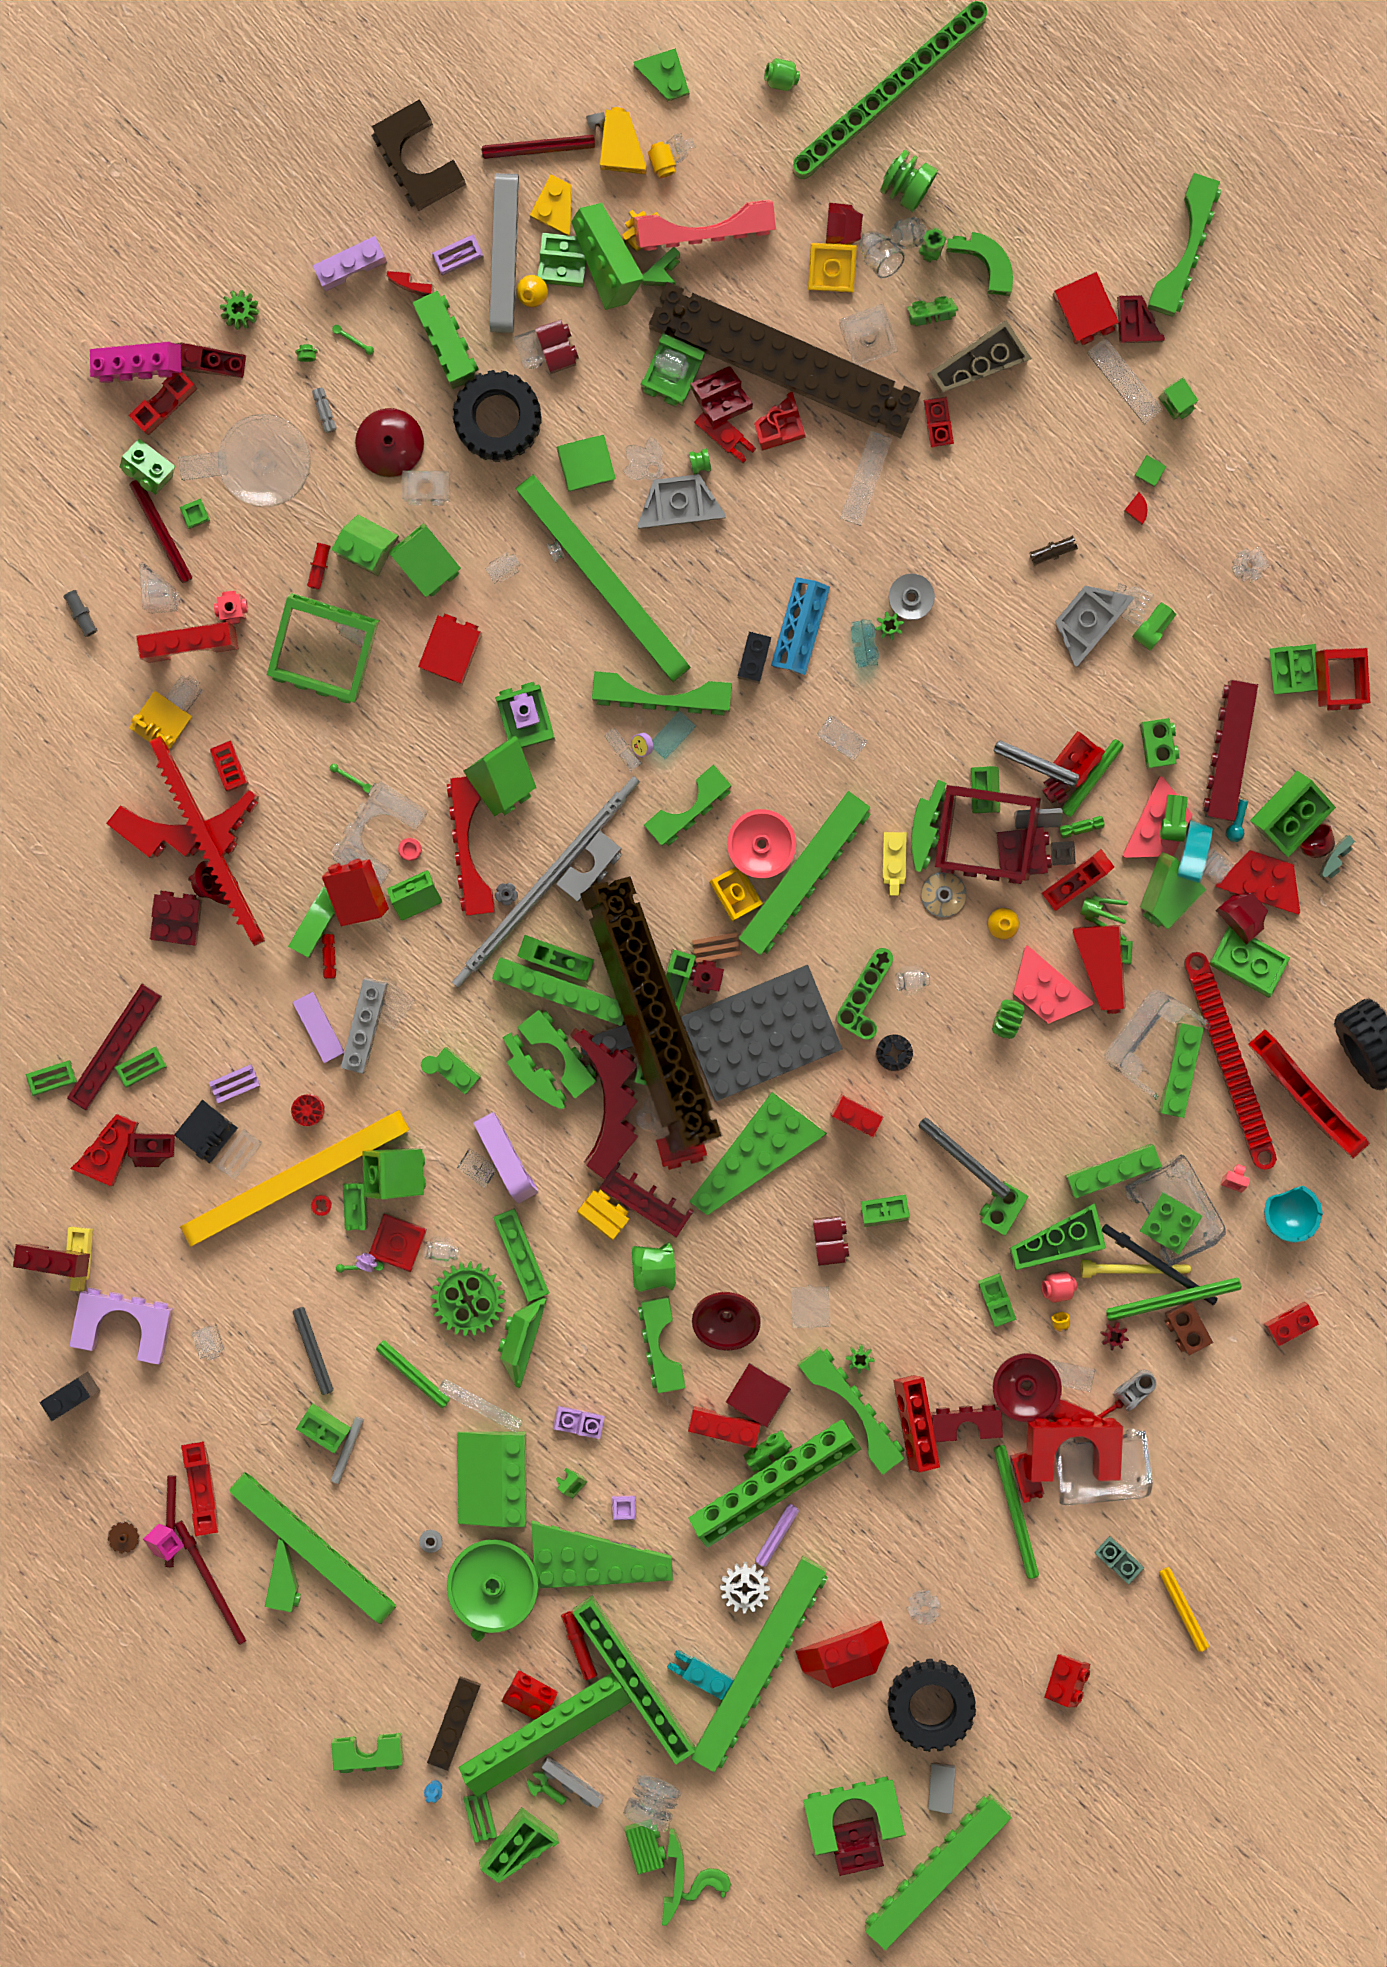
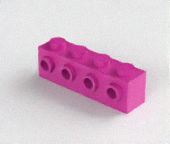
M172 342L90 349V377L98 378L101 383H113V379L119 378V381H133V377L147 380L152 379V375L170 378L172 373H181V345Z

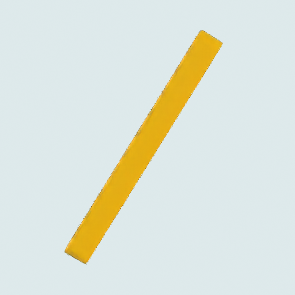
M400 1110L187 1222L180 1226V1229L191 1247L363 1155L362 1151H371L410 1129Z

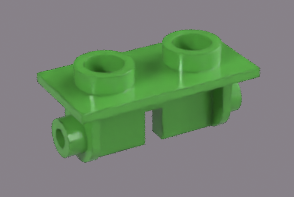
M782 1430L777 1433L771 1434L764 1442L755 1446V1448H750L743 1456L753 1472L761 1471L772 1463L768 1456L772 1454L777 1460L790 1452L789 1449L792 1446L786 1440Z

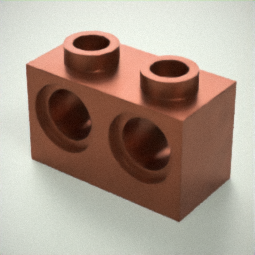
M1192 1302L1180 1304L1165 1312L1167 1319L1164 1322L1170 1332L1175 1331L1178 1337L1175 1342L1181 1353L1185 1351L1190 1356L1213 1343ZM1186 1313L1187 1321L1182 1325L1177 1324V1315ZM1196 1333L1198 1341L1193 1345H1189L1187 1343L1188 1335Z

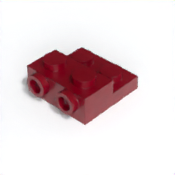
M1044 827L1036 829L1030 875L1048 873V868H1052L1051 855H1046L1045 847L1050 845L1049 833L1044 832ZM1028 829L996 832L1000 869L1021 872Z
M160 890V895L154 894L150 940L196 946L202 901L196 900L197 895L183 893V898L174 897V892Z

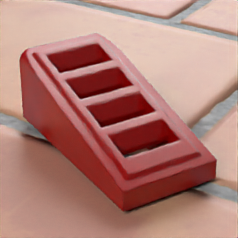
M231 740L210 749L226 791L249 783ZM229 748L230 753L218 757L217 753ZM233 758L232 762L225 765L221 764V761ZM236 766V770L225 774V769ZM239 774L240 778L228 781L227 778Z

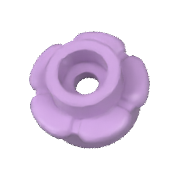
M368 1253L356 1256L357 1262L355 1265L358 1268L372 1272L374 1267H377L374 1256Z

